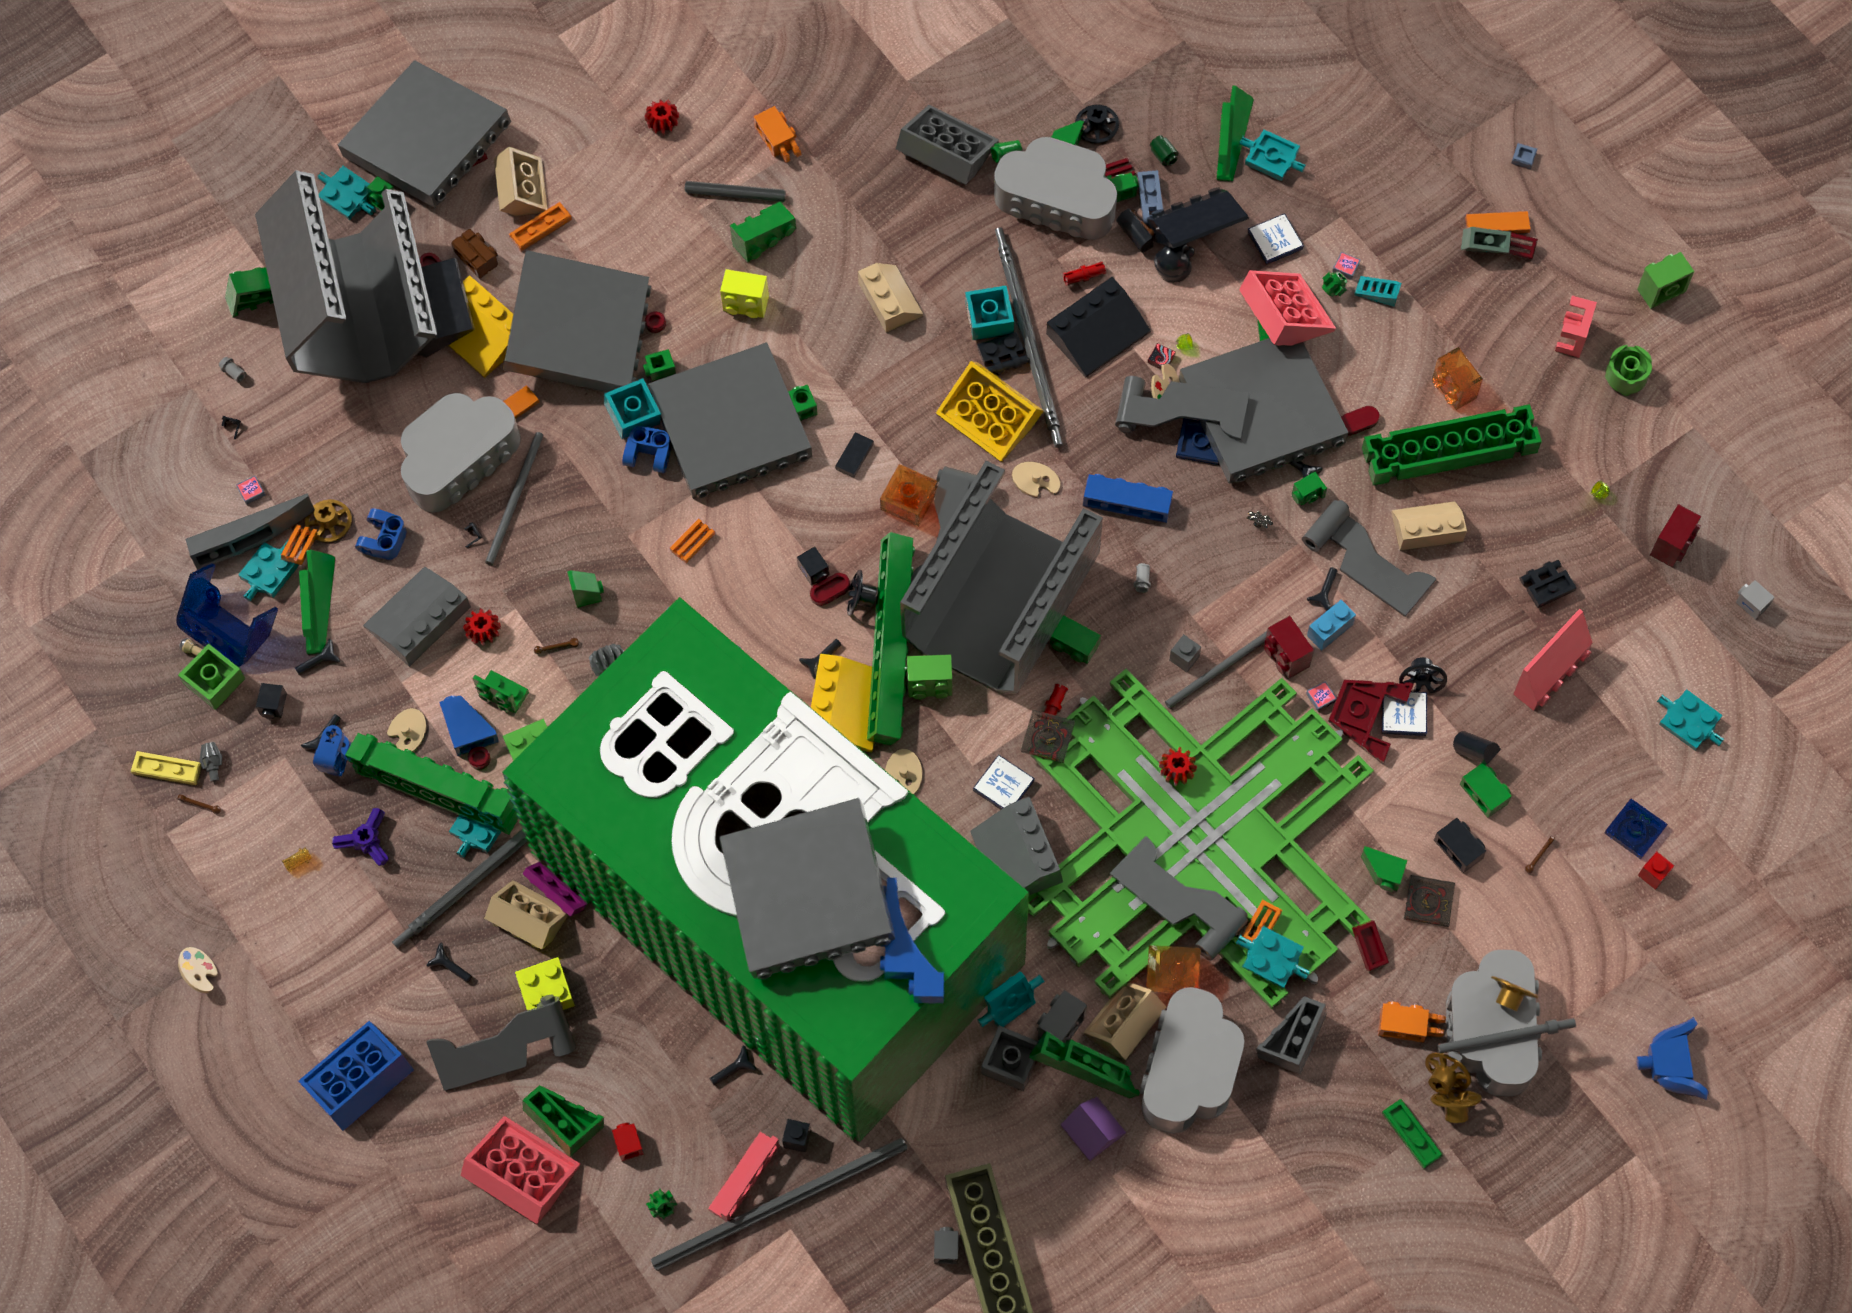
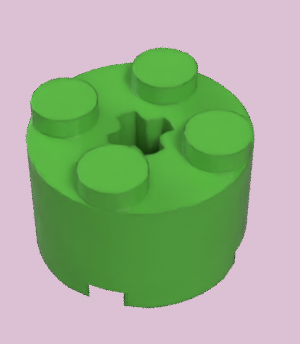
M1623 345L1617 348L1611 355L1606 368L1605 379L1608 384L1624 396H1629L1642 390L1651 374L1652 359L1649 353L1642 347H1627L1628 345Z

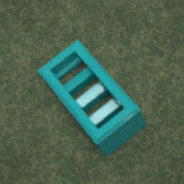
M1360 276L1354 295L1395 307L1402 283ZM1364 284H1368L1366 291L1362 290ZM1372 286L1376 287L1375 292H1371ZM1380 288L1384 289L1383 293H1379Z

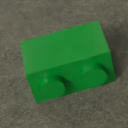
M1063 615L1050 637V645L1058 652H1065L1073 660L1086 664L1089 663L1101 642L1100 634Z
M1481 763L1462 777L1460 786L1485 816L1489 818L1509 804L1512 796L1507 785L1501 784L1496 778L1495 771Z

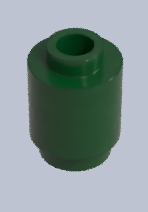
M1159 135L1151 141V152L1163 166H1171L1177 161L1179 152L1166 137Z

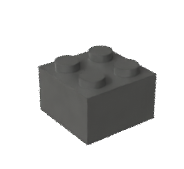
M1063 990L1061 995L1056 994L1052 999L1050 1011L1048 1013L1044 1012L1037 1022L1039 1025L1037 1027L1038 1040L1041 1039L1045 1032H1049L1066 1044V1041L1073 1037L1086 1018L1087 1004Z
M999 1026L981 1066V1074L1024 1092L1036 1064V1061L1030 1059L1029 1055L1038 1041Z

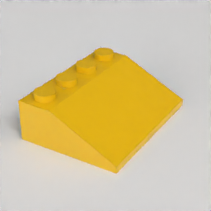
M469 275L463 281L475 330L448 346L485 378L505 360L513 313Z
M970 361L936 414L1002 462L1033 428L1044 410L981 364Z
M820 654L811 708L861 751L873 752L874 742L867 740L872 667L842 656Z

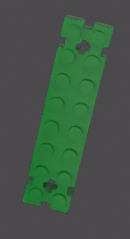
M1530 404L1513 407L1512 413H1506V410L1503 409L1391 431L1386 438H1382L1381 434L1364 437L1362 451L1365 462L1370 463L1368 472L1374 486L1389 483L1390 478L1394 476L1399 481L1513 458L1515 452H1520L1521 456L1538 453L1542 441L1538 428L1532 427L1534 415Z
M357 733L345 754L348 761L353 764L352 767L356 774L371 780L372 778L376 779L381 784L483 825H490L505 834H511L519 819L516 816L517 812L513 808L514 804L510 800L511 796L506 788L494 789V785L486 780L478 781L466 772L461 774L446 764H443V766L436 764L431 758L418 757L411 750H400L391 742L378 743V739L371 734H366L365 736Z

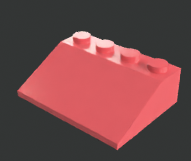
M1249 270L1239 291L1274 345L1292 346L1335 331L1336 327L1301 274Z
M1579 609L1523 669L1513 695L1533 711L1539 705L1543 707L1550 699L1548 695L1552 691L1557 692L1563 685L1564 681L1562 680L1565 676H1572L1578 668L1576 666L1580 660L1584 662L1591 654L1590 647L1593 642L1582 610Z
M504 1116L464 1159L460 1176L538 1224L556 1202L580 1167V1163Z

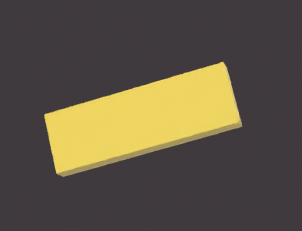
M137 751L131 773L196 785L202 765L200 762Z

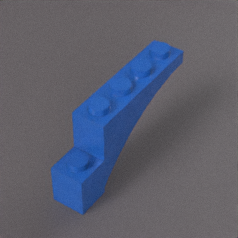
M887 878V886H883L895 940H891L889 944L881 946L885 947V956H880V971H885V979H914L909 980V995H914V1003H944V973H939L934 969L913 942L900 910L897 878Z

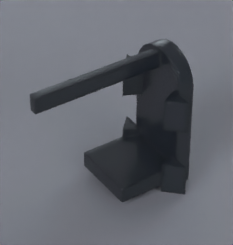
M223 416L221 426L226 427L229 420L234 424H238L234 439H236L241 421Z
M471 522L469 526L464 528L467 532L474 529V535L478 536L477 539L466 545V548L483 538L475 523Z

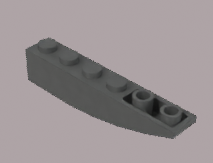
M308 493L186 538L189 554L196 569H202L246 552L297 524L315 511Z

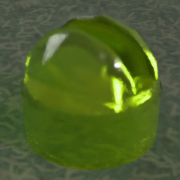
M1189 333L1180 335L1176 339V343H1179L1176 345L1179 350L1188 351L1193 349V340Z
M1600 480L1592 487L1591 495L1600 500L1606 499L1609 496L1610 488Z

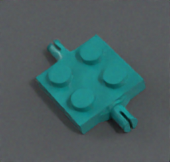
M1263 129L1261 135L1255 141H1251L1244 136L1240 141V145L1250 149L1245 165L1280 181L1283 180L1285 174L1291 168L1303 173L1306 165L1295 160L1300 150V145Z
M342 166L332 177H329L324 172H320L318 175V179L326 184L318 194L319 199L348 220H351L362 209L370 215H373V212L376 211V208L368 203L370 195L367 187L370 183L345 166Z
M287 539L281 549L274 548L264 542L238 574L240 579L251 586L243 596L246 600L251 602L257 592L266 593L274 598L298 568L299 564L281 560V554L289 539Z
M1687 689L1674 702L1663 694L1657 702L1668 709L1659 725L1696 751L1700 744L1707 739H1710L1718 746L1724 741V738L1714 732L1716 724L1723 715Z
M461 815L458 816L449 830L451 835L463 842L456 852L462 858H465L470 848L480 849L488 853L501 833L490 825H483Z
M1262 926L1258 936L1253 941L1241 935L1239 936L1236 944L1248 949L1247 958L1242 968L1281 988L1285 987L1293 973L1304 979L1307 978L1310 971L1298 965L1303 946Z
M1019 971L998 988L992 990L984 997L988 1006V1012L977 1019L980 1026L983 1028L994 1020L998 1027H1004L1036 1004L1034 989L1045 982L1042 976L1039 974L1028 982L1026 976Z

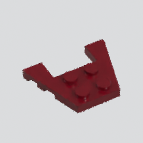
M1344 680L1328 722L1338 730H1342L1343 734L1380 763L1384 764L1391 743L1370 736V732L1384 696L1406 704L1414 684Z

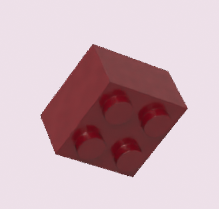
M1678 504L1658 536L1650 556L1672 568L1677 561L1681 563L1701 528V525L1698 524L1701 516Z
M1291 616L1268 627L1264 649L1269 657L1272 656L1274 658L1276 667L1281 674H1285L1287 679H1290L1310 667L1314 649Z

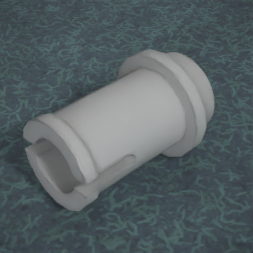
M224 357L220 361V370L228 373L236 382L242 381L246 376V372L238 367L232 358Z
M1141 563L1136 566L1137 573L1134 587L1137 592L1145 593L1151 587L1149 582L1150 565Z

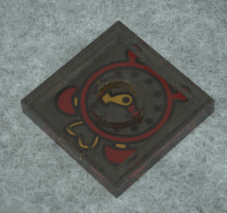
M1033 710L1021 752L1064 763L1074 730L1075 720Z
M1410 875L1404 920L1449 927L1455 883Z

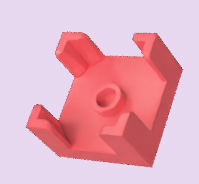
M1576 296L1571 297L1569 305L1585 309L1583 315L1569 311L1566 312L1560 336L1575 340V344L1572 346L1557 342L1556 352L1580 357L1597 302Z

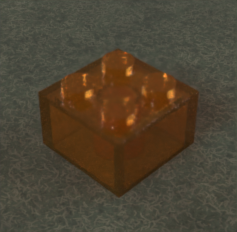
M1457 347L1437 359L1432 381L1434 386L1443 392L1447 403L1452 405L1455 410H1458L1477 399L1483 378L1461 349Z
M899 464L880 497V510L919 527L934 500L938 481Z
M1149 945L1147 989L1153 992L1176 993L1181 989L1190 987L1199 989L1201 948Z

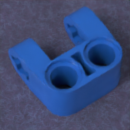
M643 426L634 427L630 432L624 449L622 465L634 467L638 453L655 455L653 471L665 473L671 452V442L668 433L663 430ZM637 438H645L643 441H636ZM660 441L665 442L663 445H657Z
M375 508L370 509L367 521L382 529L377 540L360 536L356 542L355 549L373 557L386 560L394 559L399 554L407 534L403 519L387 511ZM395 526H400L397 530H391ZM386 545H392L388 549H383Z
M331 725L323 731L318 748L314 754L313 764L320 772L341 777L348 760L345 754L351 746V742L344 736V733L338 726ZM336 732L337 735L330 739L329 734L333 735Z

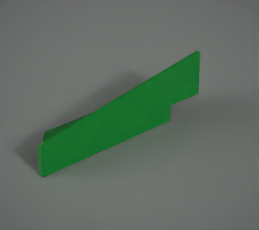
M1232 85L1230 103L1223 102L1217 181L1232 182L1234 180L1242 148L1240 141L1243 136L1245 137L1254 102L1252 96Z
M307 550L308 570L299 571L303 637H306L307 655L320 654L326 646L335 557L330 554Z
M1045 1032L1029 1055L1030 1059L1124 1097L1134 1098L1140 1094L1139 1089H1135L1130 1076L1132 1073L1128 1066L1072 1039L1067 1040L1065 1044L1051 1033Z

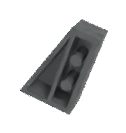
M1304 996L1285 1016V1019L1279 1026L1274 1028L1267 1039L1256 1048L1258 1058L1301 1074L1326 1018V1004Z

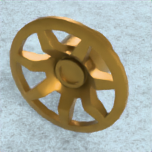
M332 499L323 500L313 505L315 520L310 521L312 513L305 518V526L309 527V531H311L310 526H320L316 540L321 542H333L342 538L349 531L352 523V516L348 507L342 502ZM333 504L338 505L343 509L336 511ZM347 513V523L340 521L338 517ZM334 526L345 527V529L336 535ZM325 529H329L332 535L331 538L321 537Z
M1491 976L1492 979L1502 986L1496 1003L1517 1012L1524 996L1539 998L1536 994L1518 985Z
M1431 1053L1426 1057V1068L1432 1073L1428 1084L1437 1093L1448 1094L1452 1087L1461 1090L1470 1086L1471 1075L1469 1071L1455 1058L1443 1053ZM1433 1057H1439L1440 1064L1439 1061L1434 1059ZM1447 1059L1453 1062L1450 1067L1447 1066ZM1459 1066L1464 1072H1455V1070ZM1461 1079H1467V1082L1464 1083Z
M1450 1090L1446 1094L1448 1098L1444 1096L1445 1094L1435 1093L1431 1096L1433 1104L1445 1107V1120L1451 1123L1468 1121V1107L1477 1105L1482 1101L1481 1095L1468 1090ZM1453 1093H1459L1458 1097H1455Z

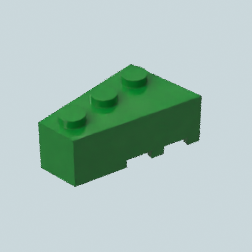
M781 202L761 210V215L757 217H746L744 219L746 222L736 225L733 223L730 225L732 246L747 263L752 259H757L761 256L762 252L774 247L779 240L785 236H790L795 231L796 219Z
M257 267L247 271H235L229 274L225 299L232 318L239 316L238 312L250 308L251 311L257 309L256 305L267 301L270 304L274 303L266 267Z
M541 1085L522 1100L523 1111L569 1157L604 1128L603 1116L585 1110V1107L579 1104L577 1106L565 1100V1097Z

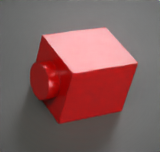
M1656 852L1642 867L1638 876L1656 890L1668 877L1675 865L1659 852Z
M622 1123L616 1126L617 1129L612 1130L622 1162L644 1155L634 1123Z

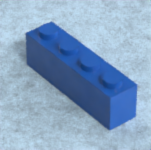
M1089 474L1083 497V506L1167 523L1173 491L1165 487H1151L1141 482L1131 483L1121 478L1111 479L1101 474Z

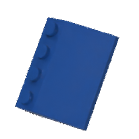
M368 1021L298 1082L335 1124L344 1131L413 1072L414 1069L401 1052Z

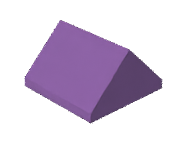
M1098 1097L1080 1104L1061 1124L1089 1161L1126 1134L1125 1130Z

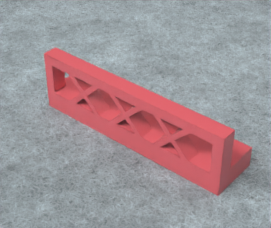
M760 1131L708 1208L710 1212L726 1222L731 1220L780 1147L778 1138L775 1136L770 1138Z

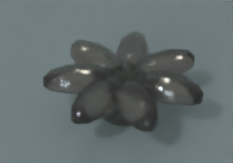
M1248 511L1250 516H1247V519L1254 521V526L1267 528L1268 525H1273V522L1269 520V515L1262 516L1260 511L1256 513Z

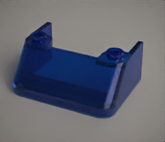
M211 563L190 573L176 622L184 633L204 647L210 644L237 667H240L249 661L270 636L278 608L273 607L254 617L250 626L219 606L221 600L220 591L215 585L210 583L215 565Z

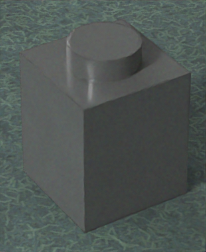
M1183 634L1171 649L1169 661L1185 672H1188L1200 657L1201 646Z
M941 1227L940 1231L935 1230L934 1264H958V1231H954V1228Z

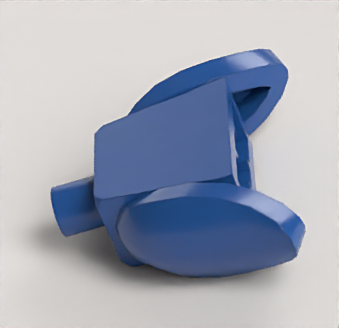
M1692 1017L1686 1022L1659 1032L1653 1038L1648 1048V1056L1636 1057L1637 1069H1651L1652 1080L1658 1081L1659 1085L1668 1091L1707 1100L1709 1091L1703 1085L1693 1080L1687 1036L1694 1031L1698 1023Z

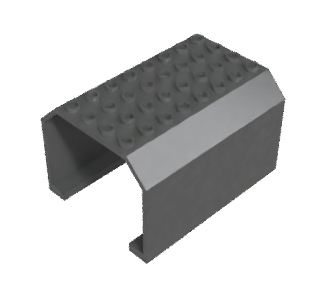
M295 170L255 213L284 353L293 372L361 383L373 382L395 376L437 335L404 192L385 189L382 193L385 208L360 233L336 240L328 239L314 174Z
M985 461L900 602L902 636L921 654L925 656L951 655L953 670L997 692L1018 694L1100 553L1103 517L1083 508L1065 540L1062 542L1007 515L990 499L1005 475V469Z

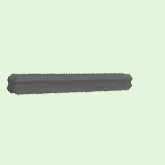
M686 181L684 187L686 193L780 202L785 201L786 191L783 189Z

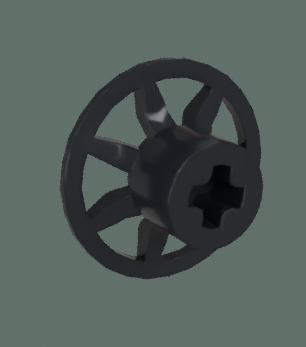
M1104 105L1087 106L1078 113L1075 122L1081 120L1084 121V125L1088 124L1081 138L1091 143L1106 142L1112 139L1119 129L1117 114L1111 108ZM1087 112V118L1080 119L1081 116ZM1107 112H1109L1113 116V118H1107ZM1115 123L1114 130H1110L1107 124ZM1092 130L1095 131V139L1085 135L1089 134ZM1100 130H1103L1109 136L1099 139Z
M857 570L850 585L848 595L853 596V599L849 600L847 605V614L849 616L854 613L857 605L872 608L876 599L877 587L862 583V570Z
M1420 657L1413 660L1411 666L1400 674L1399 683H1416L1414 692H1419L1422 685H1425L1430 693H1437L1447 684V674L1441 667L1434 665L1431 659ZM1440 673L1443 676V679L1437 678L1436 676ZM1406 675L1410 677V679L1403 682ZM1431 682L1441 685L1434 689Z

